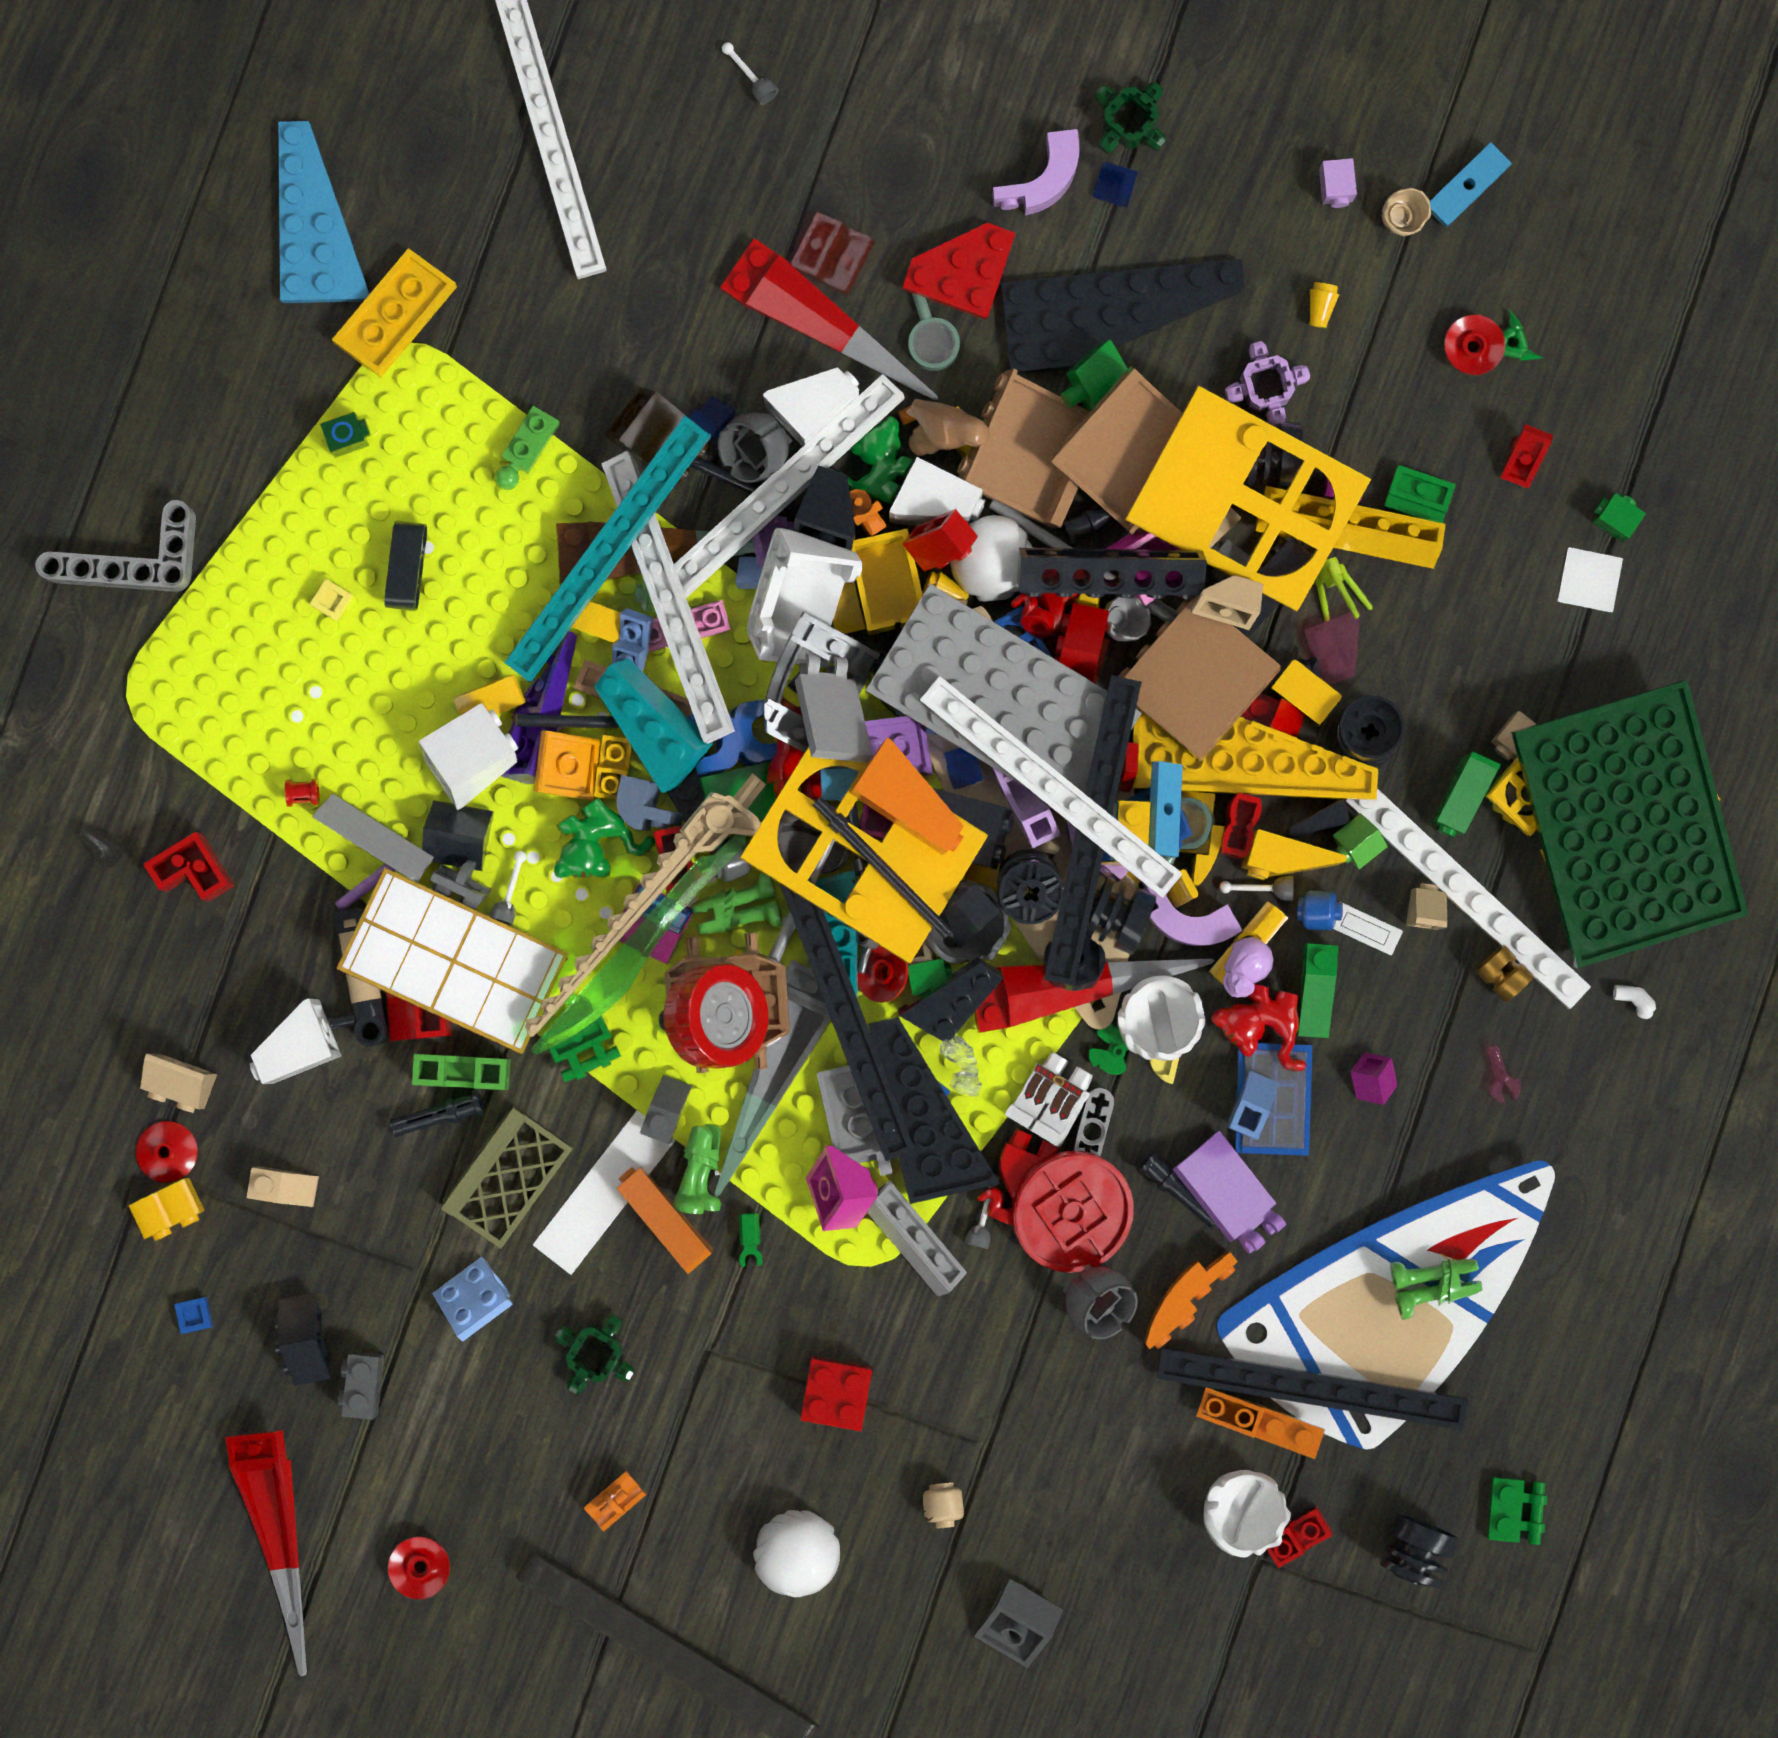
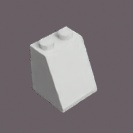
M837 367L766 391L763 394L766 409L803 447L859 396V389L857 387L859 383L850 372L846 371L843 373Z
M917 457L889 511V522L901 525H918L957 509L969 524L971 520H978L984 508L985 500L981 499L983 490Z
M483 703L419 740L426 764L457 810L464 807L517 763L515 751L518 747L509 733L504 736L499 729V726L502 724L493 709L487 711Z
M306 999L302 1001L251 1054L253 1062L250 1063V1068L256 1080H261L262 1084H274L342 1056L320 1000Z

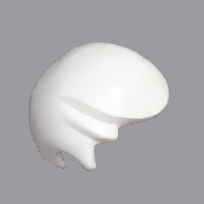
M990 515L969 523L970 527L978 535V538L971 546L972 552L961 561L957 559L950 561L954 579L967 594L975 595L978 601L1005 600L1012 597L1015 592L1019 591L1017 584L1019 548H1033L1027 540V533L1018 527L1015 520L1004 516Z
M1165 975L1153 976L1140 981L1132 989L1131 993L1125 995L1122 1008L1118 1012L1119 1031L1125 1045L1130 1051L1139 1054L1147 1060L1168 1061L1181 1057L1182 1054L1192 1050L1194 1044L1200 1039L1205 1025V1016L1199 994L1193 992L1191 987L1184 981Z
M1238 1470L1222 1475L1209 1488L1204 1504L1203 1517L1206 1531L1215 1545L1230 1555L1248 1557L1252 1553L1262 1555L1267 1548L1276 1547L1282 1543L1283 1531L1290 1521L1291 1512L1286 1507L1285 1495L1278 1491V1485L1271 1477L1250 1470Z
M788 1510L785 1514L776 1515L761 1528L757 1538V1548L753 1552L756 1561L755 1571L759 1579L770 1590L791 1597H802L820 1591L831 1581L840 1562V1544L833 1534L834 1527L811 1511Z

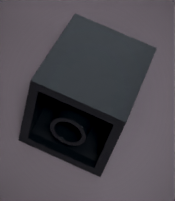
M818 465L795 517L793 531L852 551L855 527L846 474Z
M933 788L954 814L988 834L971 864L997 870L998 863L1002 864L1005 859L1006 846H1004L1006 834L1011 832L1014 818L1011 816L1012 810L1004 806Z

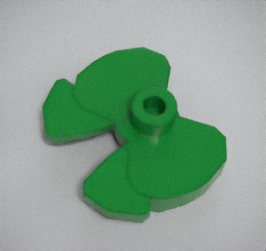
M1110 1024L1108 1027L1097 1031V1035L1110 1044L1108 1051L1090 1049L1089 1060L1094 1067L1098 1065L1100 1069L1108 1074L1120 1075L1126 1071L1123 1057L1129 1049L1121 1037L1119 1027L1113 1028V1024Z

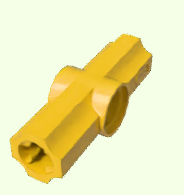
M1267 901L1243 931L1235 937L1233 943L1248 936L1255 937L1267 944L1288 918L1276 906ZM1233 943L1208 971L1223 985L1224 975L1226 974L1225 964L1232 952Z

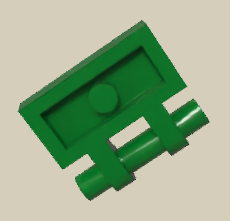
M600 1009L543 1035L555 1063L565 1059L569 1061L571 1067L561 1071L565 1083L575 1078L580 1080L587 1076V1072L600 1066L605 1068L611 1065V1061L621 1057L617 1046L605 1050L602 1042L611 1038L612 1035ZM593 1047L596 1055L580 1062L577 1054Z
M1492 1476L1487 1539L1519 1543L1521 1530L1529 1531V1544L1540 1545L1541 1533L1545 1532V1523L1542 1522L1543 1506L1547 1505L1545 1482L1533 1481L1532 1493L1524 1492V1480ZM1523 1503H1531L1530 1520H1521Z

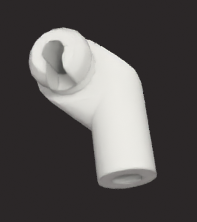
M1623 985L1614 986V1000L1632 1001L1637 1007V1015L1642 1019H1649L1653 1016V1011L1656 1010L1655 1001L1643 988Z

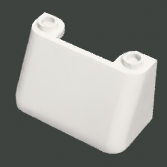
M775 529L747 623L748 636L759 660L778 661L802 612L831 627L844 583L853 582L861 574L862 560L856 552L791 529ZM802 647L795 664L807 663L805 655L807 653H814ZM820 657V667H828L830 662Z

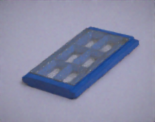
M1258 1043L1257 1050L1250 1057L1243 1055L1238 1048L1237 1099L1250 1070L1279 1084L1271 1111L1259 1139L1255 1140L1236 1132L1235 1151L1237 1153L1309 1156L1312 1045H1295L1290 1052L1291 1059H1302L1306 1063V1068L1298 1072H1292L1281 1066L1277 1054L1282 1044Z

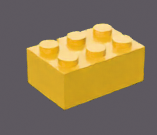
M908 529L854 540L852 551L856 552L862 560L861 574L855 580L868 636L895 630V623H900V627L903 628L923 596L915 560L902 545L909 536Z

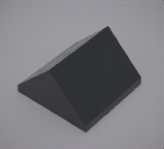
M433 800L423 827L422 850L434 857L431 862L461 868L470 859L476 863L474 870L483 871L494 811L468 806L457 810L452 803Z

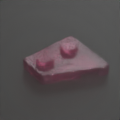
M1351 612L1303 631L1312 656L1319 659L1317 666L1321 670V679L1330 686L1355 676L1360 616L1356 619Z

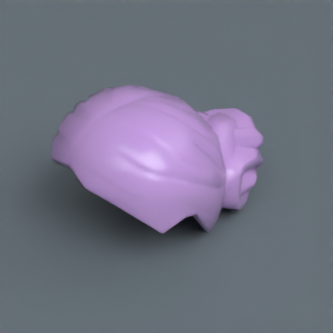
M1255 937L1243 938L1233 943L1232 952L1225 964L1226 974L1223 979L1224 987L1231 996L1238 998L1247 997L1252 994L1255 989L1254 983L1264 979L1271 971L1274 959L1272 951L1266 943Z

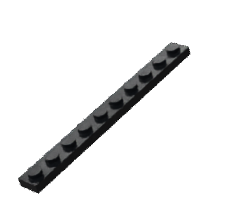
M1111 675L1085 790V795L1111 816L1142 683L1141 681ZM1078 829L1064 885V897L1058 912L1044 980L1071 986L1075 985L1104 854L1103 849Z
M804 860L788 867L797 873ZM809 877L807 881L813 884L811 877ZM779 883L885 1161H889L914 1151L913 1144L825 913L816 905Z
M1161 1347L1157 1370V1379L1459 1430L1464 1428L1468 1399L1465 1397Z

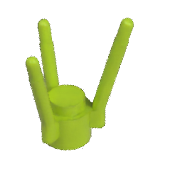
M1336 557L1325 561L1314 581L1317 586L1324 621L1326 622L1330 620L1324 584H1326L1327 588L1337 586L1349 610L1356 619L1360 615L1342 583L1344 580L1368 610L1373 608L1366 596L1347 573L1344 564H1339Z

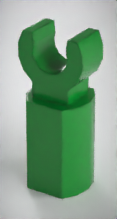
M759 1213L738 1214L740 1245H744V1251L739 1258L740 1265L745 1267L746 1256L753 1254L757 1258V1266H761L763 1256L757 1249V1245L761 1244Z

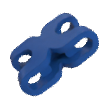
M765 699L741 703L730 712L729 716L735 732L715 740L716 751L713 755L704 757L696 765L697 774L708 775L727 771L738 762V759L746 766L773 760L777 752V743L763 744L756 740L752 733V723L754 720L764 717ZM691 714L690 716H688V718L697 726L694 715Z

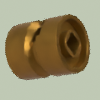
M1505 944L1490 954L1477 967L1475 972L1486 983H1493V991L1504 1002H1507L1525 988L1534 978V975L1523 963L1517 964L1515 962L1516 956Z

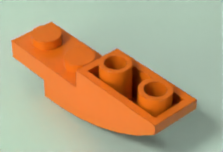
M1227 1250L1205 1269L1195 1260L1171 1284L1157 1305L1147 1327L1144 1343L1149 1349L1154 1345L1159 1349L1172 1338L1169 1335L1170 1332L1178 1326L1182 1330L1195 1320L1193 1314L1198 1310L1190 1300L1194 1297L1200 1300L1212 1290L1209 1286L1217 1278L1221 1281L1225 1280L1236 1270L1233 1266L1238 1261L1231 1252Z
M1209 1387L1205 1389L1196 1417L1253 1438H1259L1316 1459L1326 1430L1288 1414Z

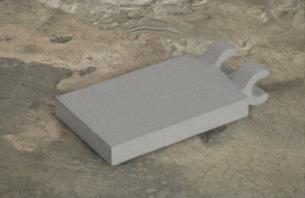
M807 653L805 655L807 663L799 664L800 674L796 678L795 684L811 757L868 763L873 755L856 681L847 679V659L835 656L833 658L835 666H828L827 673L819 672V655Z
M849 1066L818 1072L817 1078L833 1147L858 1163L877 1159L880 1175L892 1174L890 1160L885 1161Z

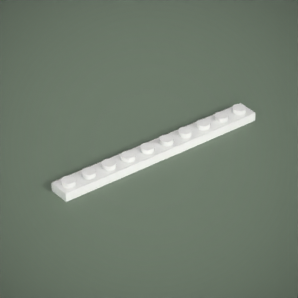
M495 0L577 278L581 279L605 272L607 269L527 0Z
M884 374L674 564L686 598L810 485L818 465L829 468L905 399L904 394Z
M626 451L602 463L617 507L641 476L634 455L630 451ZM654 513L632 543V548L704 743L709 744L735 732Z
M941 676L937 678L920 699L922 703L1161 898L1167 894L1180 878L1182 873Z
M1378 789L1377 800H1345V803L1358 815L1361 813L1379 829L1382 837L1433 885L1439 886L1438 889L1441 892H1446L1447 898L1499 946L1505 944L1516 956L1515 961L1519 964L1523 963L1534 975V978L1567 1009H1571L1590 989L1591 986Z

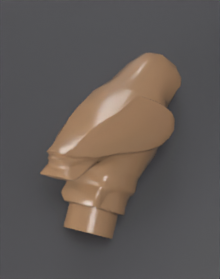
M915 399L912 406L906 411L909 416L917 419L920 424L913 430V434L909 438L910 449L919 456L935 454L941 449L951 450L964 445L976 447L984 444L989 438V429L983 421L967 414L962 409L950 405Z

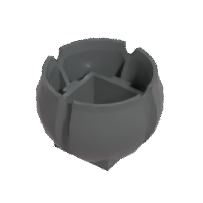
M746 412L733 418L726 428L721 431L718 439V451L724 467H732L730 474L743 482L752 483L767 480L772 474L782 468L786 462L792 439L770 413ZM755 434H759V435H760V437H761L760 440L757 438V436H756Z
M1088 1264L1063 1289L1066 1293V1311L1070 1321L1082 1333L1089 1335L1093 1339H1106L1119 1333L1122 1330L1121 1323H1129L1137 1309V1294L1133 1290L1131 1283L1120 1272L1112 1268H1092Z

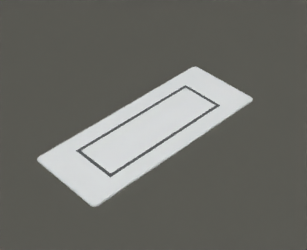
M1344 903L1342 921L1336 920L1333 928L1389 955L1393 954L1403 932Z

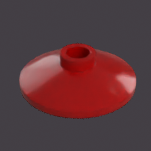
M1468 315L1458 319L1449 328L1445 336L1444 350L1448 361L1458 371L1468 375H1482L1494 369L1501 361L1505 352V338L1502 330L1493 320L1482 315ZM1475 343L1478 346V351H1469L1468 344Z
M879 945L876 949L871 950L865 973L858 972V986L861 992L874 1002L885 1003L892 1001L903 991L906 985L908 963Z
M172 1121L158 1122L148 1127L140 1136L136 1147V1158L141 1170L149 1178L164 1183L178 1181L188 1175L195 1166L198 1156V1146L193 1134L182 1124ZM163 1146L169 1149V1156L167 1158L161 1157L159 1153Z
M417 1536L406 1539L394 1549L388 1563L389 1578L394 1588L405 1597L411 1599L432 1597L445 1586L449 1578L450 1560L448 1554L437 1541L431 1538ZM417 1561H423L426 1564L425 1571L421 1572L416 1569L415 1564Z

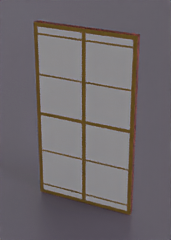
M384 868L380 872V878L341 960L337 963V970L522 1055L526 1051V1046L531 1037L525 1028L526 1021L541 1015L543 999L549 998L561 969L568 959V953Z

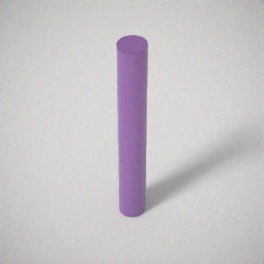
M385 863L337 900L335 904L341 911L346 910L376 887L384 868L393 872L396 870Z

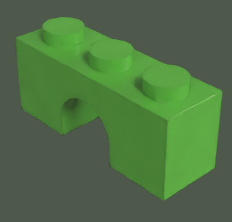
M414 1054L412 1085L509 1090L511 1059Z

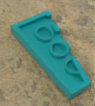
M850 871L819 879L816 881L815 886L844 903L857 883V876L855 871ZM824 911L855 995L858 997V943L856 941L858 932Z

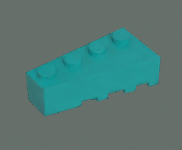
M629 658L610 664L594 685L596 691L662 793L680 786L712 746L713 742L709 744L703 742L698 727Z

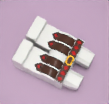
M1052 1052L1043 1065L1037 1063L1015 1103L1010 1105L1005 1115L1052 1144L1061 1147L1084 1102H1086L1090 1095L1086 1090L1089 1087L1092 1075L1076 1067L1070 1079H1064L1060 1075L1068 1061Z

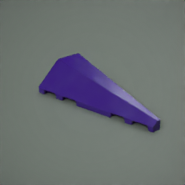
M571 631L567 632L554 655L551 654L546 661L548 665L540 679L534 678L524 694L526 702L517 706L511 716L513 723L508 733L518 747L515 751L517 763L503 773L501 777L524 784H535L541 731L557 732L558 727H516V714L561 715L577 635Z

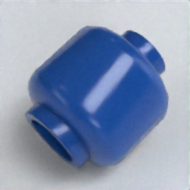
M1308 890L1304 897H1299L1298 921H1302L1304 927L1308 930L1330 931L1334 928L1336 920L1342 921L1343 902H1337V897L1332 891Z

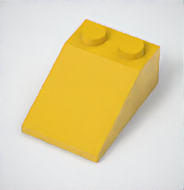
M1257 829L1254 831L1250 852L1244 857L1241 868L1248 870L1247 876L1265 880V878L1268 879V877L1336 866L1346 862L1347 856Z

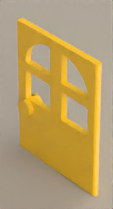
M1197 386L1125 520L1181 550L1203 551L1207 564L1231 577L1235 575L1263 584V594L1297 612L1371 479L1208 390ZM1267 441L1303 460L1280 504L1243 485ZM1315 467L1321 470L1328 478L1334 493V513L1328 530L1292 511ZM1232 504L1268 522L1265 531L1245 566L1209 547ZM1280 530L1316 548L1312 557L1303 566L1291 573L1281 576H1266L1257 573Z
M808 747L740 859L910 964L931 931L932 926L869 863L844 903L807 881L832 840L861 858L863 857L839 832L835 834L827 826L829 822L812 806L815 801L797 789L809 776L824 768L846 767L859 772L835 810L838 814L841 812L847 817L857 801V798L849 792L868 765L865 762L811 757ZM784 810L821 832L797 873L793 872L784 862L778 847V826ZM954 814L964 825L959 833L964 837L954 852L948 850L947 853L941 855L895 823L892 824L882 842L874 839L849 822L847 823L938 916H940L988 837V834Z

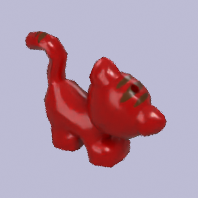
M1254 984L1255 989L1253 993L1247 996V999L1252 1004L1236 1003L1229 1008H1221L1213 1013L1211 1017L1212 1022L1222 1029L1223 1034L1232 1044L1238 1046L1243 1055L1250 1057L1255 1053L1258 1048V1041L1262 1038L1265 1031V1025H1268L1283 1037L1281 1048L1277 1054L1281 1066L1292 1072L1303 1071L1306 1068L1304 1060L1291 1059L1289 1055L1295 1046V1037L1299 1029L1297 995L1278 991L1275 993L1274 999H1271L1268 987Z

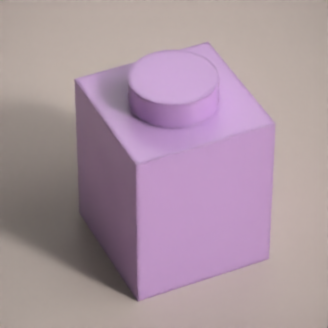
M1353 158L1323 161L1319 168L1322 204H1331L1333 208L1348 206L1349 202H1353L1357 195Z

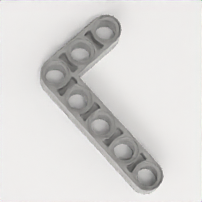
M172 500L164 506L158 559L45 552L36 560V571L46 580L59 584L172 592L183 591L189 586L191 581L196 515L193 509L180 500ZM179 509H184L186 513L184 520L174 523V513ZM176 539H182V549L177 553H172L170 550L171 543ZM57 560L59 563L57 572L49 575L47 573L49 563ZM82 563H88L89 572L85 576L79 577L77 574L78 567ZM113 565H118L120 568L118 576L114 579H109L107 575L108 569ZM143 567H149V577L144 581H139V570ZM174 569H179L180 579L175 583H169L168 574Z

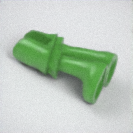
M762 872L758 877V883L752 887L735 892L732 886L726 892L723 889L719 893L691 905L693 914L708 912L714 909L716 920H708L705 923L696 925L698 934L727 933V931H733L735 926L764 920L768 921L773 927H782L783 918L778 900H773L757 907L734 911L735 906L777 897L772 878Z
M697 1125L691 1129L688 1144L683 1150L685 1151L684 1158L688 1159V1165L673 1204L674 1209L680 1212L703 1214L704 1210L719 1211L721 1208L719 1198L708 1193L707 1190L710 1169L718 1170L717 1161H720L721 1128L718 1125Z
M1448 1259L1447 1261H1442L1441 1265L1419 1269H1407L1401 1262H1391V1279L1396 1290L1417 1283L1439 1281L1438 1285L1396 1291L1395 1299L1401 1319H1410L1413 1316L1416 1305L1437 1300L1438 1306L1445 1301L1450 1304L1455 1300L1483 1291L1482 1281L1461 1283L1459 1274L1479 1270L1477 1260Z

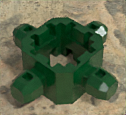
M1152 82L1142 92L1136 87H1126L1116 96V91L1109 86L1102 85L1095 93V98L1103 108L1107 107L1103 115V129L1106 132L1100 138L1098 147L1106 154H1109L1119 146V143L1126 149L1137 148L1145 139L1147 146L1159 151L1167 141L1165 135L1158 128L1154 129L1159 118L1156 103L1162 96L1163 88L1156 82ZM1127 102L1131 104L1134 102L1143 113L1148 114V121L1134 134L1130 131L1129 133L1125 132L1124 128L1115 123L1113 115Z
M611 1313L601 1324L603 1326L602 1329L596 1325L584 1327L578 1336L574 1334L575 1330L567 1326L559 1328L554 1338L562 1346L566 1347L568 1345L571 1347L566 1355L568 1368L576 1372V1374L572 1373L567 1383L568 1390L578 1395L587 1386V1379L594 1383L602 1382L609 1377L611 1372L615 1373L614 1377L626 1382L630 1380L635 1369L627 1361H619L624 1350L621 1340L613 1336L614 1333L618 1334L623 1319ZM588 1335L597 1337L614 1349L612 1356L601 1373L595 1372L575 1358Z

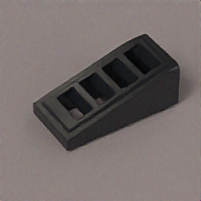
M1338 800L1291 826L1285 831L1286 838L1346 825L1350 820L1345 800Z

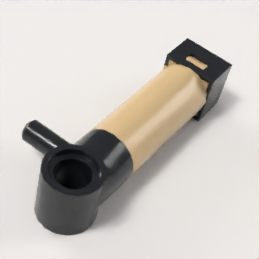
M363 907L332 913L336 934L339 935L342 956L365 910ZM346 973L353 1013L330 1017L329 1026L331 1029L355 1025L354 1035L360 1044L364 1046H379L389 1036V1027L385 1021L380 988ZM373 1022L378 1026L379 1034L375 1039L370 1040L365 1035V1027Z

